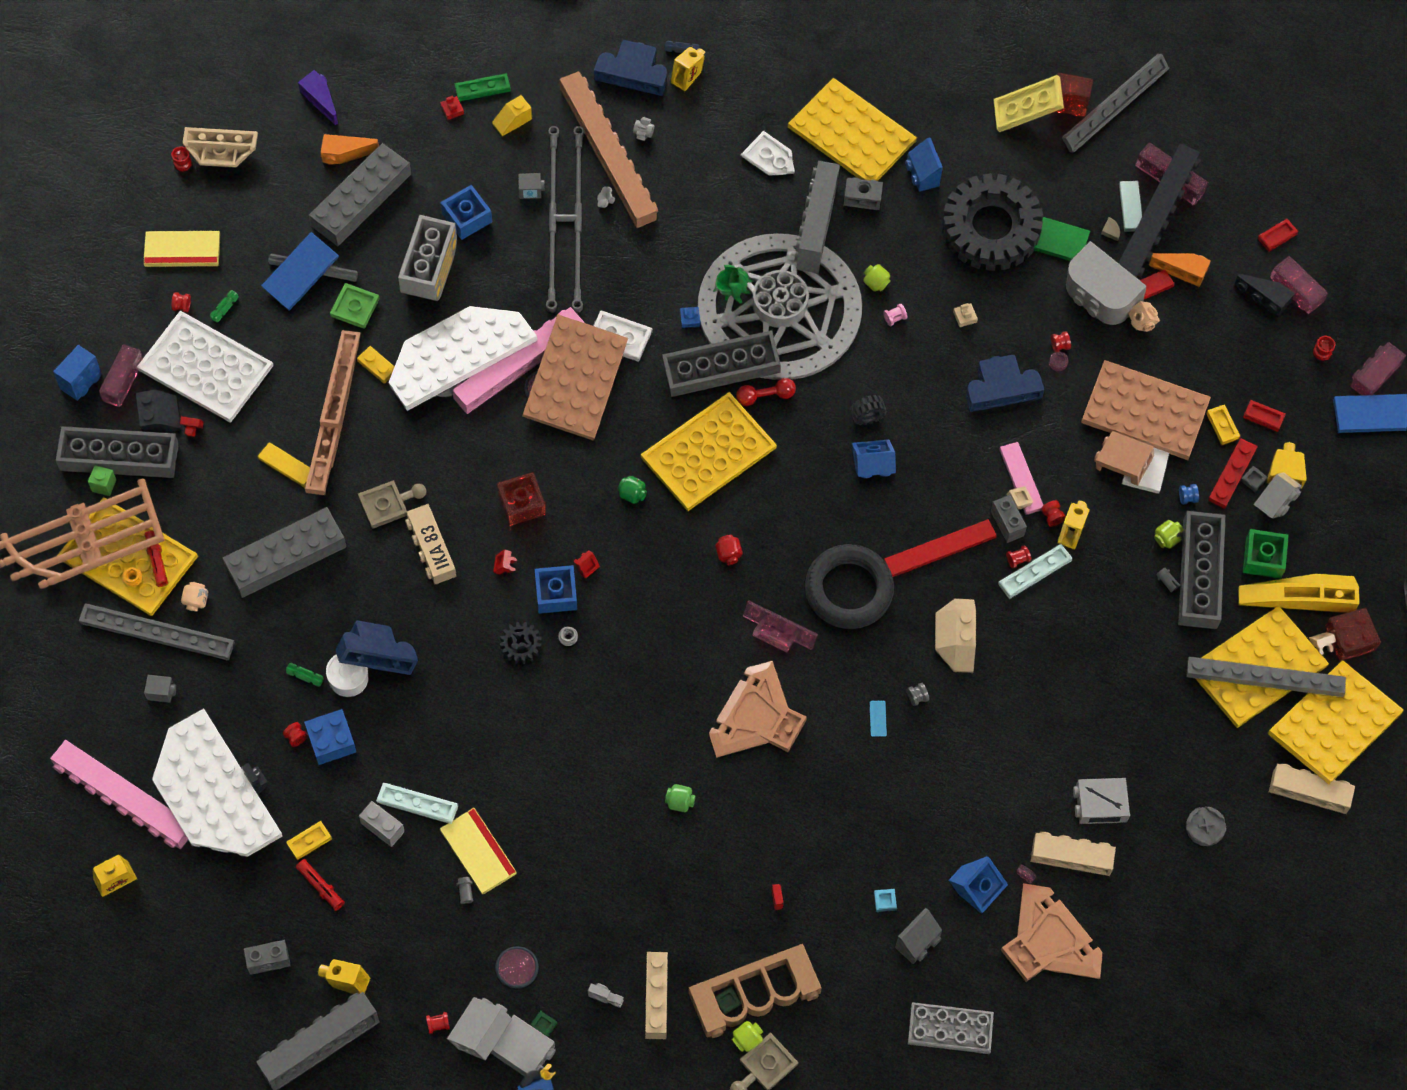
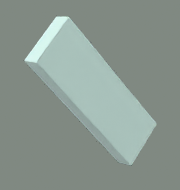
M1120 181L1119 188L1124 232L1135 231L1142 218L1138 181Z

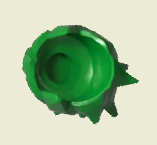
M724 265L725 269L717 275L713 292L720 291L725 296V300L732 296L739 303H742L740 295L741 293L751 294L747 290V283H751L752 280H749L748 273L741 267Z

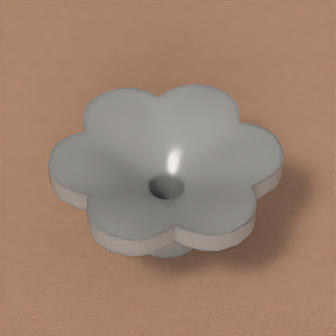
M611 187L602 188L597 198L598 207L605 208L608 203H614L615 197L611 194Z

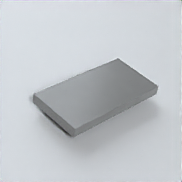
M912 1003L908 1044L990 1054L994 1012Z

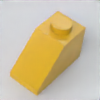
M520 95L506 103L492 121V124L501 136H504L532 120L531 107L523 96Z

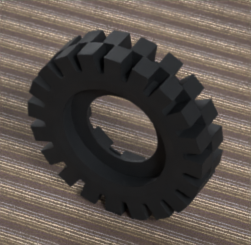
M983 174L981 181H979L977 176L968 179V185L962 182L956 187V193L952 191L945 205L942 229H944L945 242H949V249L953 254L959 252L958 259L964 263L970 259L972 260L971 266L980 269L981 264H986V270L995 271L996 265H1000L1001 270L1009 269L1011 262L1017 266L1024 261V256L1029 258L1034 252V246L1038 244L1041 235L1043 212L1042 208L1039 209L1040 202L1036 196L1031 197L1032 190L1028 186L1020 188L1021 181L1013 178L1008 183L1006 182V175L998 174L997 180H993L992 174ZM987 206L1000 207L1011 216V231L1000 239L990 240L984 238L973 227L972 221L975 213Z

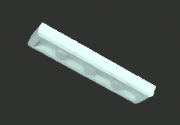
M1060 544L999 581V586L1010 599L1071 562L1072 557L1063 545Z
M383 783L376 800L377 803L450 824H452L458 809L457 803Z

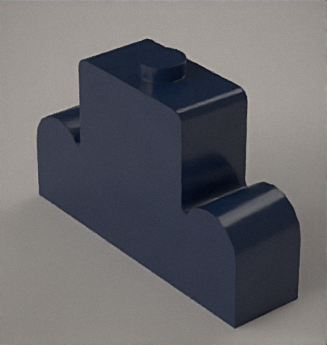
M623 40L616 58L608 52L599 55L594 68V80L663 96L667 85V70L663 65H655L656 47L640 42Z
M1008 355L1003 357L994 356L980 361L977 371L980 380L971 381L966 392L969 410L973 412L1041 399L1044 387L1037 371L1026 370L1021 375L1015 355Z
M356 621L351 631L343 634L336 647L338 661L344 664L411 675L418 662L413 646L407 642L396 643L391 627L380 624Z

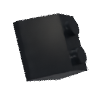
M157 390L136 393L142 432L167 433L181 430L176 395Z

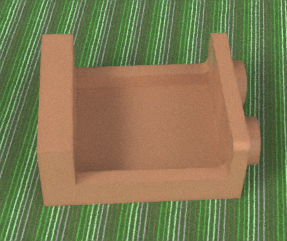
M1112 431L1110 436L1104 439L1101 452L1098 451L1095 456L1096 469L1101 470L1102 467L1131 477V483L1138 486L1154 457V446Z

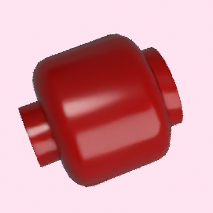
M733 535L719 538L715 545L719 560L727 562V565L737 563L743 554L739 539L733 537Z

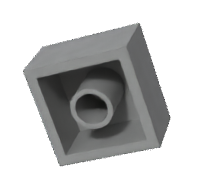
M1278 473L1254 505L1271 518L1284 516L1290 508L1288 504L1292 500L1295 501L1301 494L1299 489L1302 485L1286 473Z

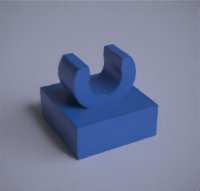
M699 307L680 308L682 328L700 327Z

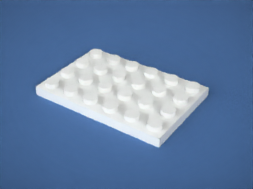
M180 311L139 363L137 369L231 423L271 370L273 362Z

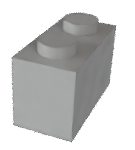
M373 801L359 815L361 824L391 847L404 833L403 824Z

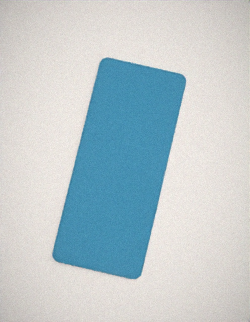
M870 701L871 736H887L885 701Z

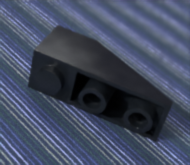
M1243 274L1237 276L1234 284L1240 291L1248 294L1255 302L1260 303L1276 316H1279L1288 307L1295 295L1294 292L1279 282Z

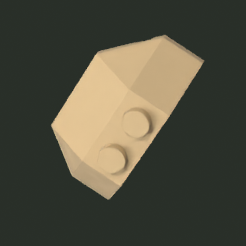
M185 127L183 145L199 165L237 167L256 149L258 132Z
M954 599L936 612L935 650L953 672L973 673L976 647L974 600Z

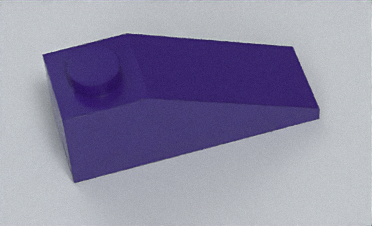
M313 70L298 82L300 93L336 125L338 124L337 115L328 89L327 79L324 75H319Z

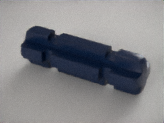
M666 41L665 51L669 52L675 50L677 53H683L689 47L695 50L700 49L698 44L673 43V41Z

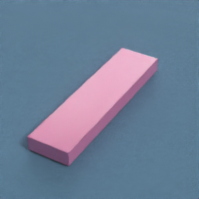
M1016 442L1000 447L1001 455L1015 489L1025 486L1033 500L1031 506L1023 508L1025 515L1041 511L1043 503L1019 443Z

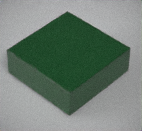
M731 987L715 997L724 1015L729 1014L742 1005Z
M540 1011L530 1026L548 1037L556 1027L557 1021Z

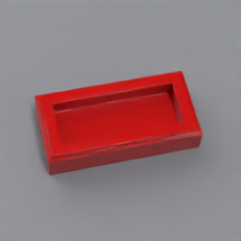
M1285 219L1260 234L1257 239L1269 252L1296 236L1298 231L1288 219Z
M1250 400L1243 418L1278 432L1285 413Z

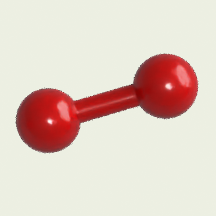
M781 378L777 381L775 387L755 390L750 385H744L737 390L736 398L743 406L754 404L757 397L777 394L780 398L788 399L795 394L796 385L789 378Z

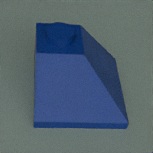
M984 857L961 866L949 879L956 892L980 913H983L1008 885L989 857Z

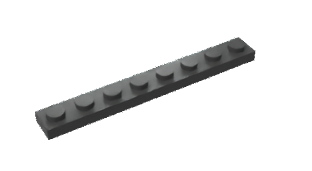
M1162 54L1154 56L1062 137L1069 152H1075L1169 69Z
M86 603L79 618L80 624L224 660H229L235 644L234 640Z
M1189 657L1187 663V677L1337 697H1344L1346 677L1196 657Z

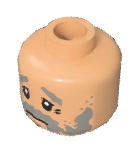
M190 582V585L184 586L181 602L183 605H186L187 610L197 612L198 608L206 606L208 590L203 584Z

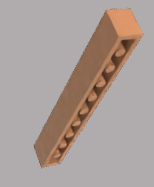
M579 71L561 78L560 90L580 126L584 128L588 141L636 228L656 221L657 205L655 202H651L648 189L643 187L640 175L635 173L632 160H628L626 157V150L624 146H620L617 133L611 130V123L608 118L604 117L602 106L596 103V96L592 90H589L587 79L582 77Z

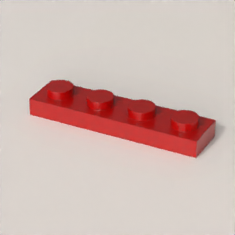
M1240 438L1208 501L1224 509L1226 508L1258 446Z

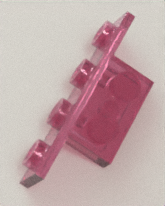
M751 601L747 602L743 617L758 624L752 636L785 652H788L794 642L810 650L813 649L818 636L817 633Z

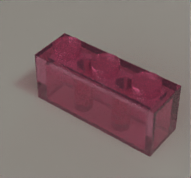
M1290 256L1273 268L1270 276L1272 281L1279 282L1294 292L1293 300L1298 303L1302 310L1310 314L1324 303L1328 292Z
M1388 342L1384 347L1380 346L1374 353L1376 356L1373 359L1368 358L1363 365L1364 368L1361 371L1358 369L1352 376L1353 382L1351 387L1362 396L1373 395L1403 363L1406 355Z
M122 345L99 390L104 402L118 407L121 406L139 371L137 366L143 359L139 349Z

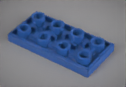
M310 232L261 286L290 311L338 259L339 255Z
M1407 394L1335 396L1333 399L1338 433L1407 431Z

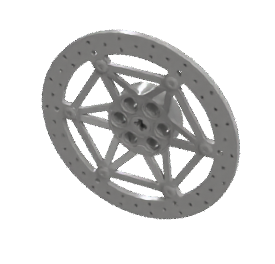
M765 234L735 244L713 262L704 276L698 296L700 322L709 344L730 340L722 330L723 327L728 326L739 336L744 337L749 335L735 323L761 320L763 322V332L769 331V326L779 328L774 337L776 346L786 327L790 326L810 339V341L778 348V355L813 346L821 349L817 353L800 360L780 362L781 373L760 378L780 380L781 378L798 379L826 369L848 350L860 326L862 315L861 293L849 267L838 255L824 246L820 265L833 276L838 285L831 286L816 273L804 271L824 289L807 287L803 279L797 275V262H794L796 253L794 248H796L797 240H799L797 235ZM773 251L787 252V256L744 267L740 264L743 260L760 253ZM732 264L735 267H741L748 273L749 279L757 281L755 286L752 283H747V289L753 294V298L732 312L734 298L730 296L725 312L717 314L716 297L718 291L713 292L717 275L725 269L724 265ZM784 264L781 270L771 271L763 276L749 273ZM809 293L821 294V296L809 299ZM843 298V320L835 337L830 339L826 336L834 302L835 299ZM828 300L822 330L819 331L807 308ZM750 306H753L754 314L738 316ZM805 318L813 333L798 324V322Z

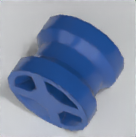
M1192 484L1190 487H1179V496L1182 504L1199 502V491L1196 484Z

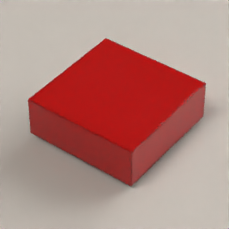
M779 884L772 885L775 910H780L783 908L781 886Z

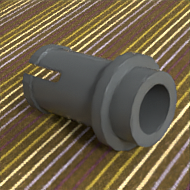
M1163 568L1157 573L1158 580H1161L1172 593L1180 584L1169 573L1170 570Z
M470 877L459 878L456 884L459 887L461 904L472 903L471 885L473 883L470 881Z

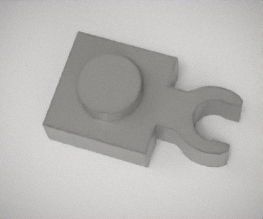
M591 983L589 987V997L621 1008L624 997L610 993L608 987L599 983L596 985Z

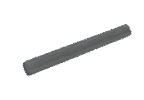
M270 254L268 262L271 265L280 266L287 257ZM330 266L323 274L354 282L358 278L357 271Z

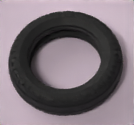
M845 544L824 551L813 561L806 576L805 591L811 608L822 620L839 628L857 629L874 623L884 615L893 598L894 581L888 565L877 553L863 546ZM842 564L861 566L873 576L877 587L876 595L864 607L858 609L840 608L830 602L824 593L822 582L826 574L834 567Z

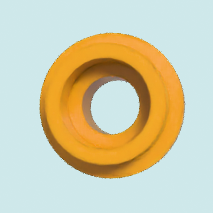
M128 568L123 573V581L127 586L134 587L142 581V573L137 568ZM131 576H136L134 580H130Z

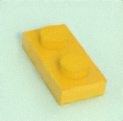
M371 346L357 357V361L384 384L391 378L395 366Z
M1225 405L1207 410L1206 414L1221 445L1239 440L1240 435Z
M320 821L286 843L295 858L299 860L332 840V838Z

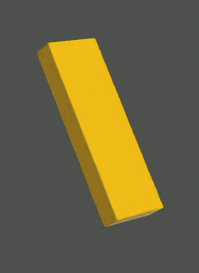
M269 442L258 455V459L305 488L310 467Z

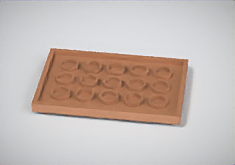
M557 314L522 417L594 440L628 338Z
M1104 360L1081 423L1109 433L1112 431L1154 446L1156 449L1188 460L1211 397Z

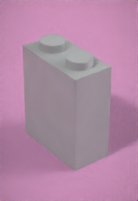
M474 997L447 1039L457 1049L486 1060L512 1018L506 1013L507 1009L500 1004L495 1006L485 998L480 1000Z
M513 1015L512 1020L492 1049L491 1054L526 1076L531 1070L544 1068L542 1066L546 1059L550 1060L556 1050L554 1049L555 1042Z

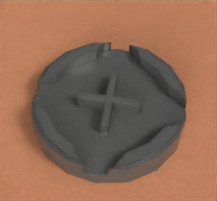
M1199 807L1190 813L1186 821V831L1195 843L1201 846H1212L1222 840L1226 832L1225 819L1218 810L1212 807Z

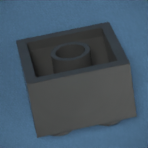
M927 908L898 936L895 946L912 964L917 960H923L928 954L926 950L930 946L935 947L941 940L942 929Z

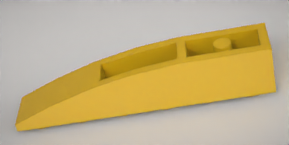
M1311 574L1238 587L1239 605L1274 608L1280 606V608L1345 613H1354L1359 605V586L1354 576Z

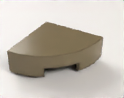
M1109 217L1101 234L1118 241L1120 228L1117 222Z

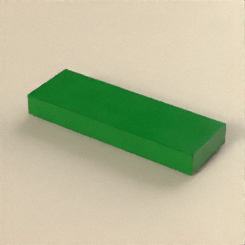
M507 73L455 83L459 102L511 91Z

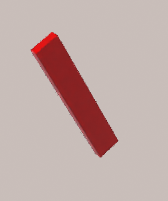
M988 519L887 557L884 561L888 565L892 576L895 577L995 539L997 535Z

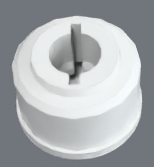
M337 654L327 664V679L333 691L345 697L356 696L367 686V667L339 663Z

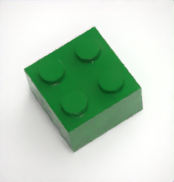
M1250 529L1245 543L1243 573L1281 579L1286 569L1288 535Z

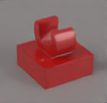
M453 96L448 97L445 101L440 102L447 120L464 114L457 96L454 98Z
M181 416L180 424L186 426L185 435L195 437L196 428L203 429L204 421L201 419Z
M503 550L496 555L493 573L500 575L505 571L507 573L515 571V568L511 567L510 563L517 562V559L511 557V551Z
M591 551L582 553L578 560H574L581 576L587 578L600 567Z

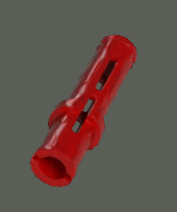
M153 530L144 533L145 540L155 536ZM159 543L147 547L146 552L150 556L156 586L164 587L168 585V580L161 556L162 547Z
M306 859L301 860L297 864L296 869L302 873L308 882L320 893L319 896L325 899L335 911L344 905V900L334 891V887L328 885Z

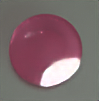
M1055 352L1050 357L1049 365L1055 371H1062L1068 365V357L1063 352Z
M1022 864L1016 870L1017 874L1029 883H1032L1037 877L1033 871Z

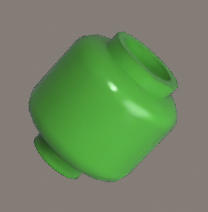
M674 784L672 788H668L665 803L668 804L669 809L687 812L689 806H694L695 795H692L690 787Z

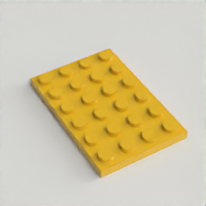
M835 78L788 123V128L840 164L851 174L861 180L878 181L917 139L909 131Z
M729 392L643 452L641 458L683 507L689 511L775 450L777 445Z
M115 504L90 514L89 518L92 524L126 510ZM131 516L94 531L96 540H99L144 521L136 516ZM148 528L100 547L102 557L144 541V533L153 530V528ZM163 533L165 541L160 542L159 545L162 547L161 556L168 585L164 587L156 586L150 556L146 552L147 548L82 574L150 616H153L197 559L198 555ZM76 540L68 541L58 555L78 548ZM81 555L64 561V563L72 568L83 565ZM128 568H137L141 571L143 578L139 585L130 587L124 583L123 573ZM131 576L130 580H134L136 576Z
M1277 606L1202 657L1204 659L1319 673L1329 664L1280 606ZM1195 678L1237 728L1291 692V690Z
M1343 660L1328 675L1346 677L1344 697L1308 693L1268 732L1273 739L1329 785L1403 712L1400 706Z

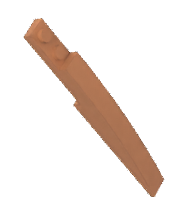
M344 330L341 332L320 419L318 438L305 487L306 493L325 495L343 425L360 341V332Z

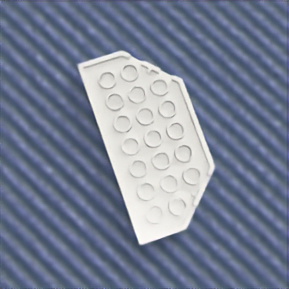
M469 306L404 342L389 380L390 387L408 411L538 340L537 335L519 312Z
M204 709L168 729L152 780L192 846H203L216 851L233 852L248 857L282 837L281 831Z

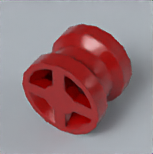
M175 292L172 297V310H182L188 313L191 304L190 294L180 295Z
M1067 331L1062 332L1060 335H1051V343L1055 353L1060 352L1061 349H1071V341Z
M299 722L289 725L283 731L284 737L290 740L289 743L292 747L300 745L308 737L306 731H302Z

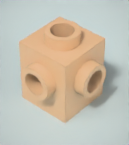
M1140 301L1128 313L1132 320L1131 324L1136 330L1148 332L1154 329L1155 325L1160 321L1157 316V310L1148 302Z

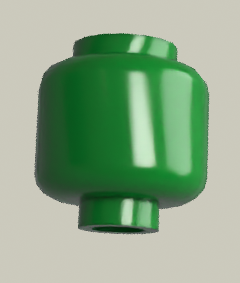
M634 476L624 477L619 483L618 491L620 497L632 504L640 500L643 501L647 495L645 483Z

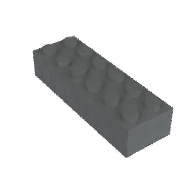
M382 143L309 214L311 227L339 246L411 175L410 163Z
M818 161L817 168H813L812 182L809 185V195L805 204L806 209L803 212L799 240H797L794 262H797V270L812 273L819 272L837 190L840 164Z
M772 330L662 355L671 397L781 373V364Z
M61 427L56 463L60 471L92 473L96 465L111 469L114 474L174 478L179 443L176 434Z
M326 507L223 557V561L243 598L346 548L343 534Z
M1187 511L1183 520L1184 531L1178 625L1217 629L1221 621L1225 515Z
M364 992L353 994L348 998V1002L342 1006L339 1004L333 1007L328 1015L318 1017L312 1022L313 1025L307 1029L302 1028L290 1040L281 1041L275 1050L263 1053L259 1060L256 1061L260 1071L273 1090L280 1089L380 1023L377 1012Z

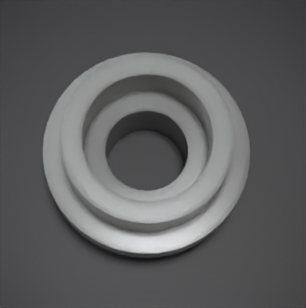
M564 627L559 632V641L565 646H571L576 643L578 633L572 627ZM566 635H571L572 638H571V639H566L565 636H566Z

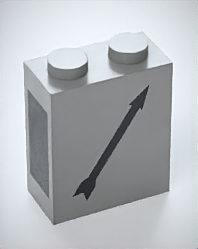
M1126 778L1078 780L1076 786L1073 787V796L1077 798L1078 804L1075 805V816L1079 817V824L1128 821L1130 812Z

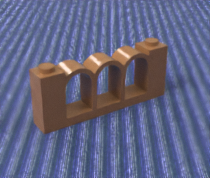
M803 944L691 986L689 987V995L706 1037L712 1036V1038H716L724 1034L723 1031L726 1030V1026L734 1027L743 1023L747 1013L757 1017L764 1016L770 1012L773 1003L780 1006H789L795 1003L799 996L801 1001L805 999L811 1001L819 997L818 994L821 993L822 988ZM786 964L796 987L794 994L787 997L778 995L774 991L766 971ZM760 974L770 1000L762 1007H755L746 999L740 981ZM730 985H734L743 1007L742 1013L732 1018L725 1016L721 1012L713 992Z

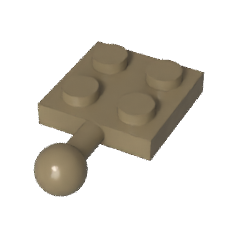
M393 480L358 493V496L373 529L407 516V510L403 501L413 497L417 499L423 498L426 495V488L422 484H415L410 491L399 494Z
M770 1032L763 1039L762 1043L740 1059V1062L750 1074L742 1081L732 1083L730 1090H747V1087L755 1080L765 1090H770L798 1065V1062Z

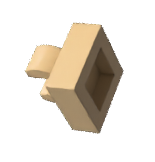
M967 303L954 308L953 313L959 327L977 323L978 319L972 304Z
M1025 486L1009 490L1007 496L1011 495L1018 510L1031 506L1033 503Z
M1326 632L1309 638L1321 655L1324 654V646H1327L1329 652H1333L1331 643L1336 642L1334 634Z

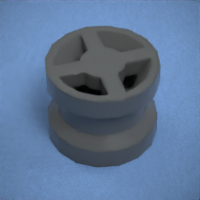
M919 683L914 688H907L908 697L913 706L918 705L921 701H929V694L923 683Z

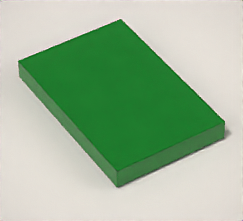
M1043 217L1038 244L1034 246V250L1071 261L1086 246L1090 231Z

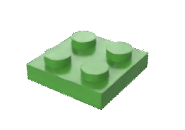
M345 283L330 312V316L365 329L380 299L379 295Z

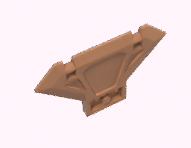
M773 661L748 667L744 672L748 679L746 682L742 680L738 682L716 720L720 727L718 730L712 728L709 732L716 757L766 743L789 752L807 720L806 716L788 708ZM755 681L759 682L757 687L753 685ZM727 729L731 730L729 735L725 733Z
M1023 883L1018 935L1001 948L1003 954L1023 979L1027 982L1042 970L1100 979L1103 953L1100 948L1097 947L1093 950L1090 947L1089 943L1093 940L1061 900L1054 902L1051 899V896L1054 894L1051 888ZM1043 902L1048 906L1047 909L1043 907ZM1081 949L1086 953V956L1081 954Z

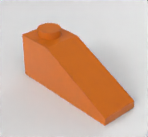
M324 134L321 148L322 162L342 164L371 155L379 147L378 139Z
M1153 253L1149 266L1161 271L1166 269L1168 274L1200 287L1211 261L1204 256L1196 254Z

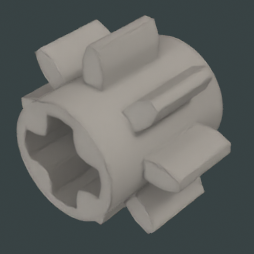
M643 117L641 121L636 120L633 133L637 134V139L645 141L647 137H652L654 125L650 123L651 119Z

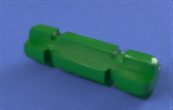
M229 291L227 297H224L216 307L217 310H213L210 314L213 321L219 322L222 318L221 315H225L233 305L232 302L235 303L239 298L235 291Z
M289 663L286 668L287 674L295 675L296 678L308 683L312 682L313 685L318 687L323 683L324 678L322 675L314 674V672L302 667L298 668L293 663Z

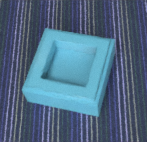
M895 889L874 890L876 912L894 911L897 909Z

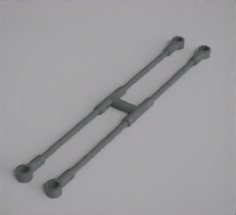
M551 126L548 130L551 148V203L549 204L550 282L546 310L551 313L557 310L554 289L556 222H574L576 258L572 309L578 313L583 310L580 289V233L582 232L581 149L584 128L581 126L574 128L575 148L577 149L575 214H556L555 176L559 129L556 126Z

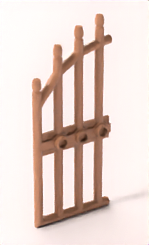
M145 479L137 481L139 485L137 488L86 507L85 503L73 505L71 508L66 509L68 515L10 538L7 533L0 534L2 540L0 541V549L6 548L10 554L9 557L0 560V568L14 562L25 568L20 570V572L10 575L12 581L31 574L47 577V580H42L38 583L41 589L165 541ZM142 494L143 504L91 524L89 514ZM147 511L150 520L96 540L94 531ZM69 522L73 530L70 533L19 553L13 546V544ZM148 528H153L154 537L102 557L100 547ZM73 539L76 540L78 546L74 550L36 565L31 564L25 559ZM81 555L83 562L81 566L63 573L47 570L49 567Z

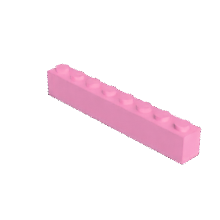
M571 307L559 313V315L584 323ZM556 318L548 320L540 329L534 331L538 339L536 342L476 373L463 383H458L452 390L453 399L468 414L542 361Z
M67 740L62 743L50 758L56 771L61 774L63 772L70 775L69 779L76 784L82 783L92 795L97 793L101 796L100 799L107 805L112 803L117 807L116 810L124 816L130 815L133 817V822L141 827L142 825L148 827V831L155 837L159 835L165 839L164 842L170 847L174 848L176 846L181 849L188 841V838L168 807Z

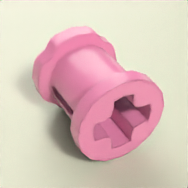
M898 304L896 308L890 311H884V318L889 326L894 325L895 322L901 319L905 320L908 318L902 304Z

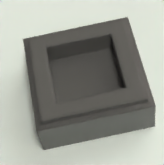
M1253 466L1241 478V482L1256 492L1267 481L1268 477Z

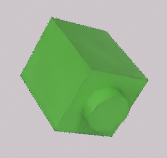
M95 465L88 480L91 491L110 496L116 482V477L113 470Z

